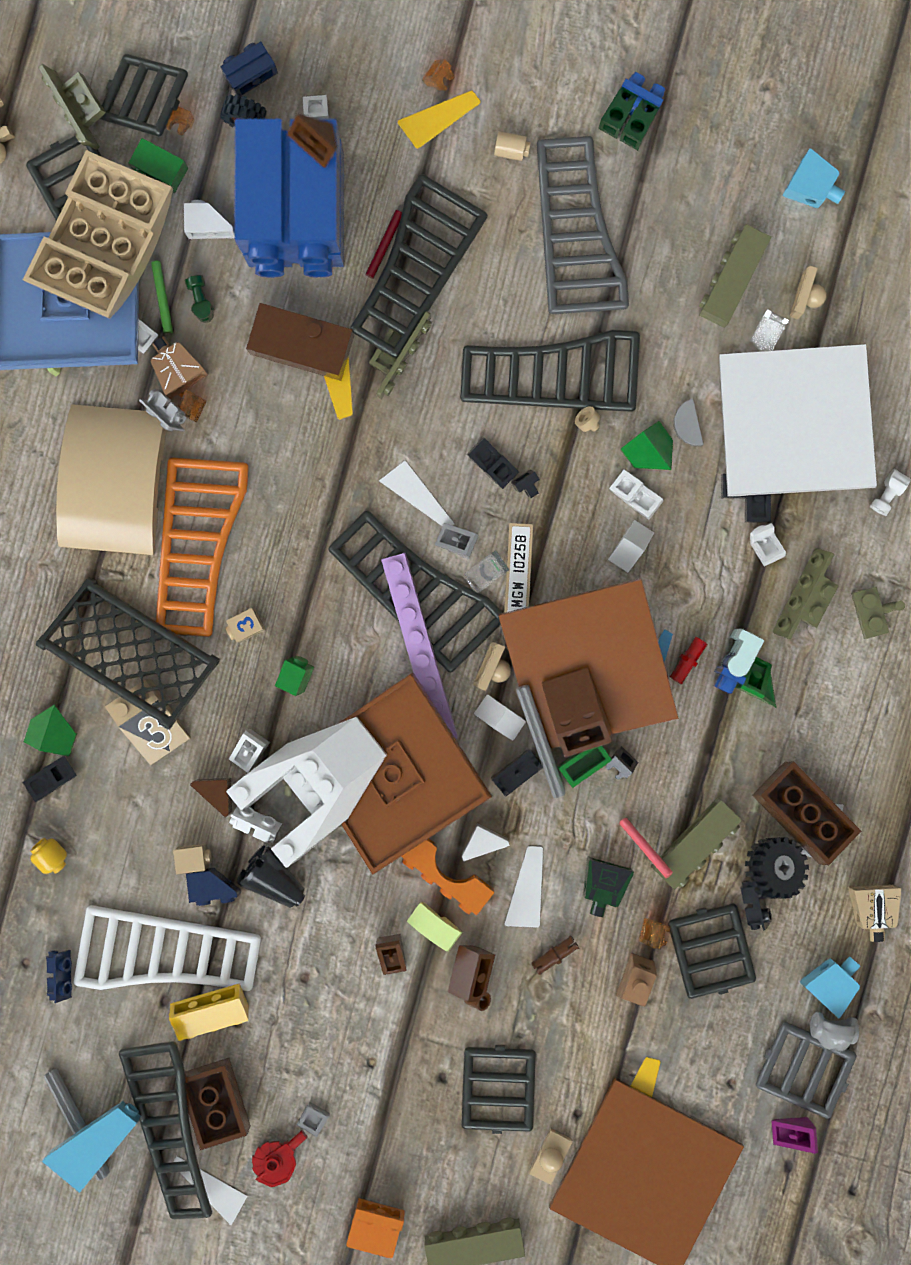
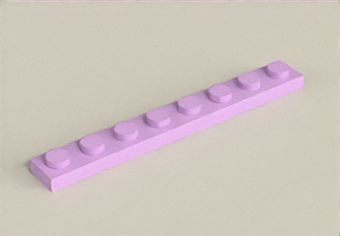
M406 553L381 559L413 672L456 739L458 738Z

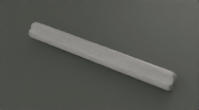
M528 685L520 686L517 688V694L554 798L562 797L565 795V789L530 687Z
M52 1069L44 1075V1078L71 1131L75 1134L84 1128L86 1124L58 1070ZM106 1163L96 1172L95 1177L97 1180H102L109 1175L110 1171Z

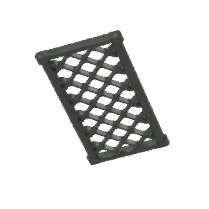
M90 577L84 581L76 594L36 642L37 647L43 651L48 650L155 718L167 730L173 727L182 711L220 662V659L215 655L205 653L97 585V581ZM88 590L92 592L90 601L79 603ZM103 601L111 604L110 613L97 615V604ZM92 605L94 615L92 617L80 618L78 609L82 606ZM76 609V619L64 621L71 611ZM125 613L131 617V624L129 626L116 627L115 618ZM104 618H112L114 627L109 630L100 631L98 621ZM95 621L96 631L83 634L81 624L83 622ZM78 624L79 634L65 637L64 627L66 625ZM144 625L151 629L150 638L136 639L135 630L137 628H141ZM60 627L62 637L53 642L49 639ZM126 630L133 632V641L119 643V632ZM114 633L116 644L102 646L101 636ZM98 637V648L84 649L83 640L85 638ZM165 638L171 642L169 651L156 652V641ZM81 640L82 649L75 652L73 655L66 651V643L68 641ZM152 643L153 653L140 656L138 645ZM135 646L136 656L134 658L122 659L121 648ZM117 649L119 659L117 661L105 662L103 652ZM184 650L191 655L190 663L176 665L175 654ZM100 652L102 660L100 664L91 667L85 663L87 654ZM171 655L173 666L163 669L159 668L158 658ZM154 658L156 669L143 672L140 662L145 659ZM138 662V673L124 674L123 665L125 663ZM205 663L207 667L197 678L195 667ZM120 665L122 672L120 677L112 680L105 676L108 666ZM192 668L193 679L179 681L178 670ZM174 671L176 682L162 684L161 673ZM157 674L159 685L145 688L143 677ZM139 677L141 679V689L132 693L125 688L127 679ZM193 683L185 697H182L180 687ZM177 687L179 698L166 701L163 690ZM161 691V702L151 705L145 701L147 692ZM179 703L171 716L165 714L167 705Z

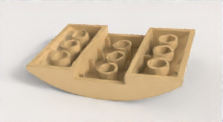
M86 150L65 192L68 199L49 237H43L23 281L110 319L129 297L152 256L164 226L173 188Z
M71 404L63 435L58 471L56 503L58 547L154 555L158 519L157 497L161 461H163L166 429L160 425L161 421L151 416L146 411Z

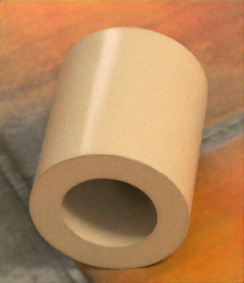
M498 131L494 156L523 161V156L528 157L531 142L526 141L527 136Z

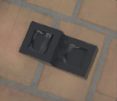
M482 438L466 454L501 489L519 473L485 438Z
M62 756L22 783L36 803L77 775L65 756Z

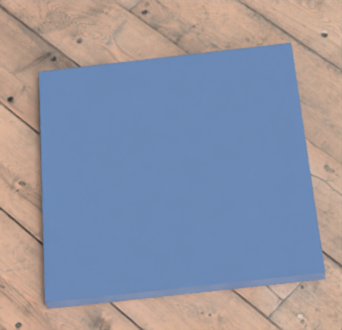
M51 232L0 234V370L138 364L139 281L119 310L110 319L23 281L43 237L48 238Z

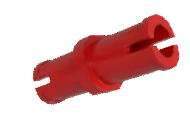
M695 636L687 651L680 655V661L669 677L682 685L692 668H696L698 665L697 660L708 644Z

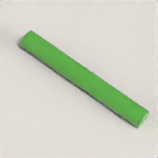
M153 261L151 266L163 333L168 334L173 332L161 262Z

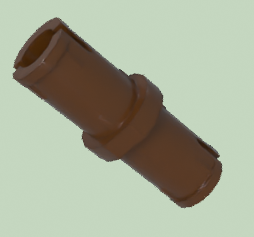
M570 935L569 938L560 944L550 947L544 955L532 961L531 964L534 969L537 968L536 972L538 975H542L543 972L555 964L559 965L562 963V959L580 948L577 942L574 943V938Z

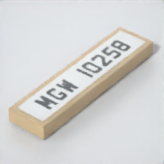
M509 523L504 613L529 607L533 524Z

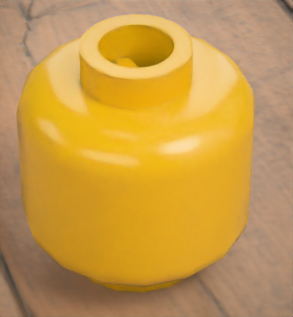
M43 838L30 850L32 853L30 856L31 862L43 874L51 872L56 874L66 865L64 860L67 857V852L54 838Z

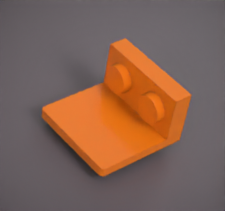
M358 1198L346 1246L382 1257L393 1258L399 1232L402 1231L405 1210Z

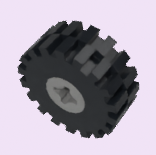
M787 837L760 839L758 843L751 846L754 851H748L746 855L750 860L745 861V866L749 867V871H745L746 877H751V880L748 881L749 885L756 886L753 890L754 892L761 894V897L789 899L800 893L798 889H804L805 884L803 880H808L809 876L805 874V870H809V865H805L804 860H807L806 854H801L803 851L801 846H795L796 841L789 840Z

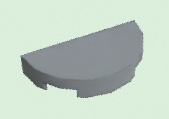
M691 399L684 402L678 408L673 419L674 430L677 437L690 444V446H703L694 401Z

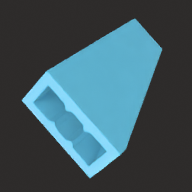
M122 1101L50 1150L42 1162L80 1193L137 1124L141 1115L138 1114L139 1111L135 1106Z

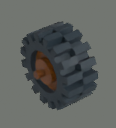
M230 94L225 97L220 118L224 120V123L229 124L233 128L235 127V119H265L267 110L260 103H255L253 99L248 100L245 96L240 97L236 94L234 96Z

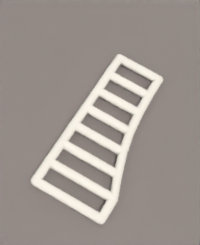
M90 905L86 908L74 984L76 986L104 990L146 983L178 982L229 987L240 983L243 991H250L253 987L261 937L254 933ZM95 916L109 918L98 979L84 977ZM118 920L133 922L123 977L108 979ZM142 924L156 926L148 974L133 976ZM166 928L179 930L173 972L158 973ZM189 932L203 935L197 974L182 973ZM213 936L227 939L220 977L206 975ZM236 940L250 943L244 981L230 978Z

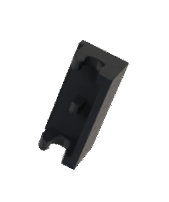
M527 749L492 776L491 779L506 797L539 772L543 766L530 749Z

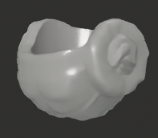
M816 1012L810 1020V1033L813 1038L819 1040L825 1049L844 1051L850 1044L858 1042L859 1024L858 1020L854 1017H849L846 1020L830 1021L825 1019L821 1012Z

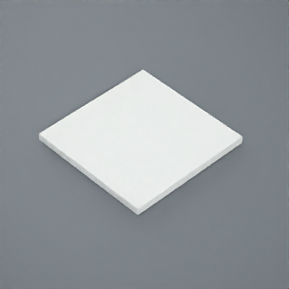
M866 344L719 355L727 496L865 489L877 486Z

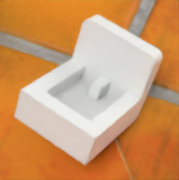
M772 523L766 526H758L750 533V544L763 566L786 556V551L774 534Z

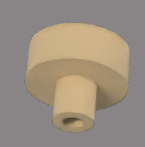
M586 407L577 414L575 424L583 432L589 430L594 432L599 428L600 415L593 407Z

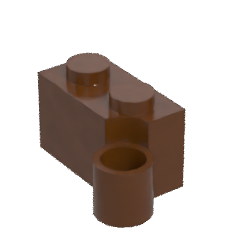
M459 945L448 993L463 999L467 1005L479 1011H485L491 1003V995L487 992L495 954L477 946Z

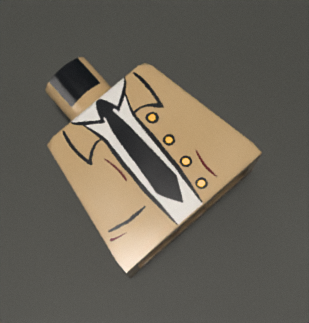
M894 884L849 887L857 925L862 929H869L870 941H885L884 928H895L898 925L901 888Z

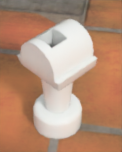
M893 469L885 478L886 489L880 499H874L870 507L879 514L887 516L891 510L889 503L895 495L900 496L903 494L911 479L898 470Z

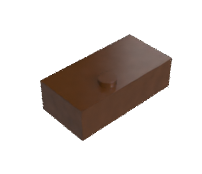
M259 303L246 350L250 355L341 381L353 343L354 333H352L353 329Z
M794 761L784 762L752 795L820 865L829 866L861 832Z

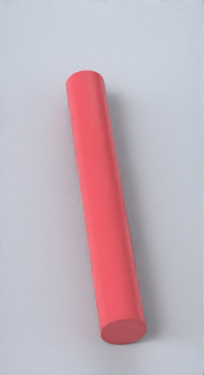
M627 818L622 819L619 824L665 878L671 876L673 871Z

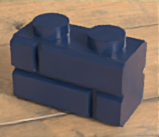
M261 41L257 44H248L244 48V52L237 56L231 55L223 61V65L220 66L224 77L236 95L242 96L278 74L274 61Z

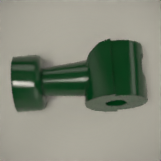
M203 275L188 277L185 279L187 289L193 292L195 302L191 307V311L199 321L208 323L213 319V310L215 309L206 300L202 290L205 286Z

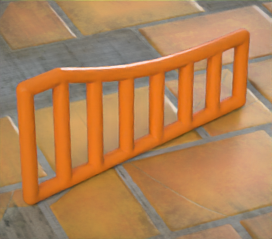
M174 457L168 459L156 622L177 635L209 637L213 633L214 608L221 561L231 528L247 492L249 469L247 463ZM177 467L239 472L238 486L176 482ZM175 491L235 495L229 509L174 505ZM173 515L225 518L220 532L172 529ZM172 539L217 542L213 556L171 553ZM170 562L211 565L209 579L169 577ZM168 586L207 589L206 602L167 600ZM166 610L203 612V627L165 624Z

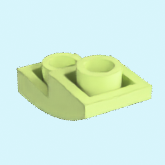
M420 902L407 920L418 932L447 952L462 934V931L446 917H440L425 902Z

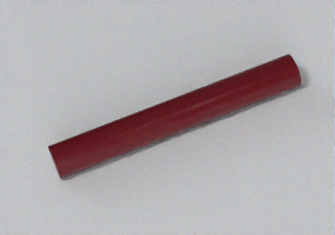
M395 210L365 273L371 279H374L399 226L402 214L399 210Z

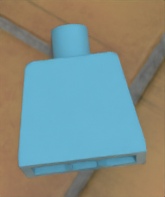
M809 148L782 196L814 208H819L826 198L838 204L845 190L834 185L839 171Z
M850 956L841 966L830 958L801 979L800 983L835 1016L840 1018L860 988V985L851 976L861 966Z

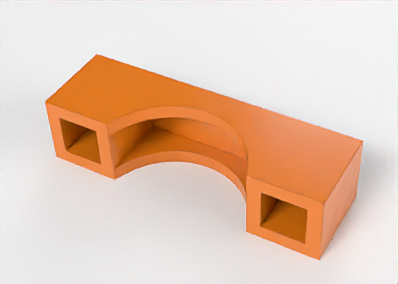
M430 838L401 856L404 865L411 870L414 868L418 869L422 873L421 877L431 885L435 883L441 887L439 891L451 900L453 897L459 901L460 904L458 906L469 915L473 912L477 916L495 893L494 888L476 874L466 879H452L443 874L436 863L437 844Z

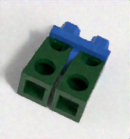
M635 72L629 80L625 79L601 118L598 129L617 139L630 115L631 117L623 129L619 141L638 151L664 100L662 98L665 88L655 83L650 91L642 88L646 78Z

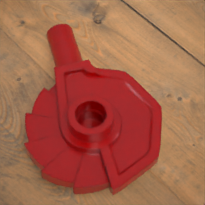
M301 1130L290 1141L287 1140L284 1143H280V1141H267L261 1147L258 1146L255 1155L252 1156V1170L257 1175L255 1180L269 1187H275L288 1182L297 1164L294 1156L295 1149L308 1138L307 1134Z

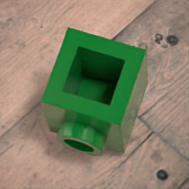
M300 656L286 659L275 686L294 696L304 693L314 666L308 664V660Z

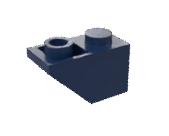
M215 868L186 873L189 903L196 902V906L211 904V900L219 899L220 903L233 902L241 894L240 888Z

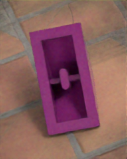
M808 1117L772 1120L773 1145L814 1154L818 1153L816 1127Z

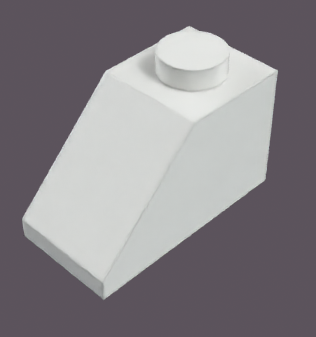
M192 200L191 203H184V232L189 239L235 238L233 226L209 203H205L203 200Z

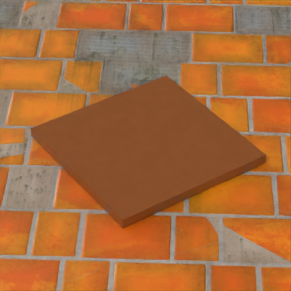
M642 578L499 614V620L518 686L528 685L530 687L550 748L559 747L560 743L555 732L542 682L588 667L613 734L679 719Z
M414 673L409 674L341 721L344 722L358 717L387 754L351 815L341 824L372 875L493 797Z
M614 1078L549 1205V1209L656 1265H684L744 1145Z

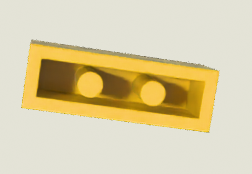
M239 983L170 1003L169 1021L178 1041L248 1021L249 1005Z

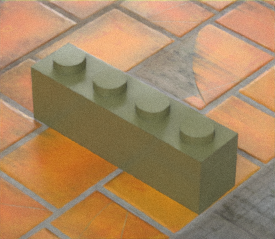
M745 224L741 231L737 229L730 242L734 244L731 252L726 251L720 262L723 265L720 274L716 272L709 284L713 287L710 294L705 293L699 304V307L702 308L699 316L723 328L727 326L771 236Z
M716 798L660 856L673 871L672 875L665 878L654 864L651 867L674 890L677 887L682 888L689 881L690 878L688 876L694 870L698 871L706 863L705 858L711 852L713 854L716 853L723 846L722 841L728 835L732 836L740 828L738 824L742 820L722 800Z
M508 1217L492 1224L481 1222L476 1227L471 1228L460 1226L449 1232L434 1231L425 1236L424 1247L428 1265H484L525 1257L519 1218Z

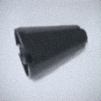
M268 845L261 846L249 859V865L246 870L242 869L236 883L240 887L286 907L299 906L305 898V894H303L305 888L291 871L282 864L271 847Z

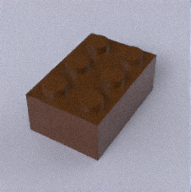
M230 1058L185 1071L188 1114L200 1151L247 1136L251 1125Z

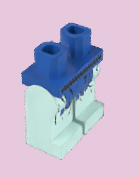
M743 629L733 630L730 637L736 641L729 654L722 659L721 666L717 665L714 671L719 675L713 686L732 694L737 683L744 684L746 678L743 675L749 671L764 642L763 639Z

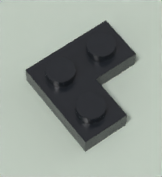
M726 474L721 475V499H745V523L771 522V494L727 496Z

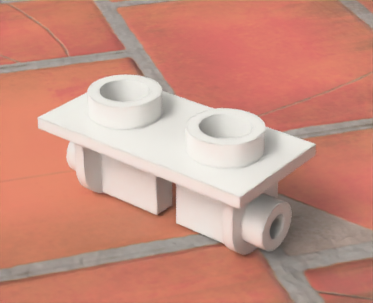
M238 806L232 813L229 822L233 825V828L247 834L250 832L251 827L254 828L253 837L265 843L274 842L277 832L282 823L277 822L274 818L264 816L250 807L240 810Z

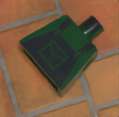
M587 856L583 896L585 899L593 901L590 914L603 918L607 905L619 906L634 874L631 868Z

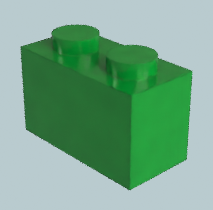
M141 138L128 162L132 170L171 186L174 193L189 169L183 159Z
M599 746L574 754L557 765L569 785L574 788L611 762L612 759L604 747Z

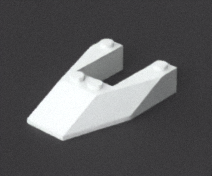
M354 717L287 743L242 777L226 792L239 809L243 810L253 805L282 779L286 781L312 814L271 848L287 868L349 818L387 754L359 718Z

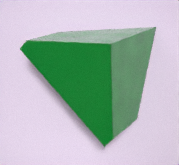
M660 421L642 431L620 449L633 468L672 470L673 439Z
M756 657L749 671L743 675L746 678L744 684L737 683L735 688L777 708L771 676L772 664Z
M52 705L30 720L23 742L39 751L70 756L77 733H75L56 706Z

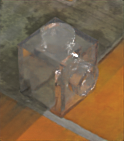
M767 310L750 341L755 343L756 348L772 352L789 320Z

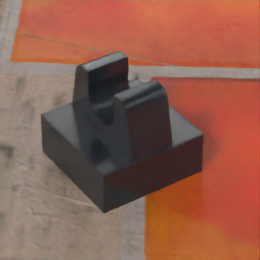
M531 469L511 482L517 492L520 493L524 490L530 498L539 494L534 483L540 479L535 471Z
M621 746L611 757L612 761L607 764L606 769L610 770L612 767H615L619 771L615 778L619 780L623 777H629L639 762Z

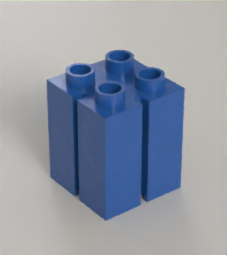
M235 119V242L241 253H243L248 266L255 267L256 275L269 278L281 277L284 275V267H292V264L296 263L303 267L304 275L322 278L332 275V267H344V151L336 119H319L333 124L337 149L326 168H323L287 135L289 130L282 129V119ZM290 119V127L294 119Z

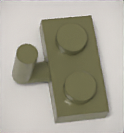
M877 587L851 593L864 639L890 633L884 614L901 611L905 608L903 601L882 605Z

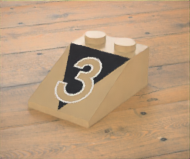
M151 679L143 681L145 688L155 687ZM139 683L129 691L133 693L134 691L141 689V683ZM159 690L146 693L145 701L149 704L154 705L161 702L162 696ZM118 697L105 706L120 730L150 765L191 739L178 718L173 727L167 730L160 725L161 722L122 697ZM167 705L165 714L171 716L173 711L170 708V706Z

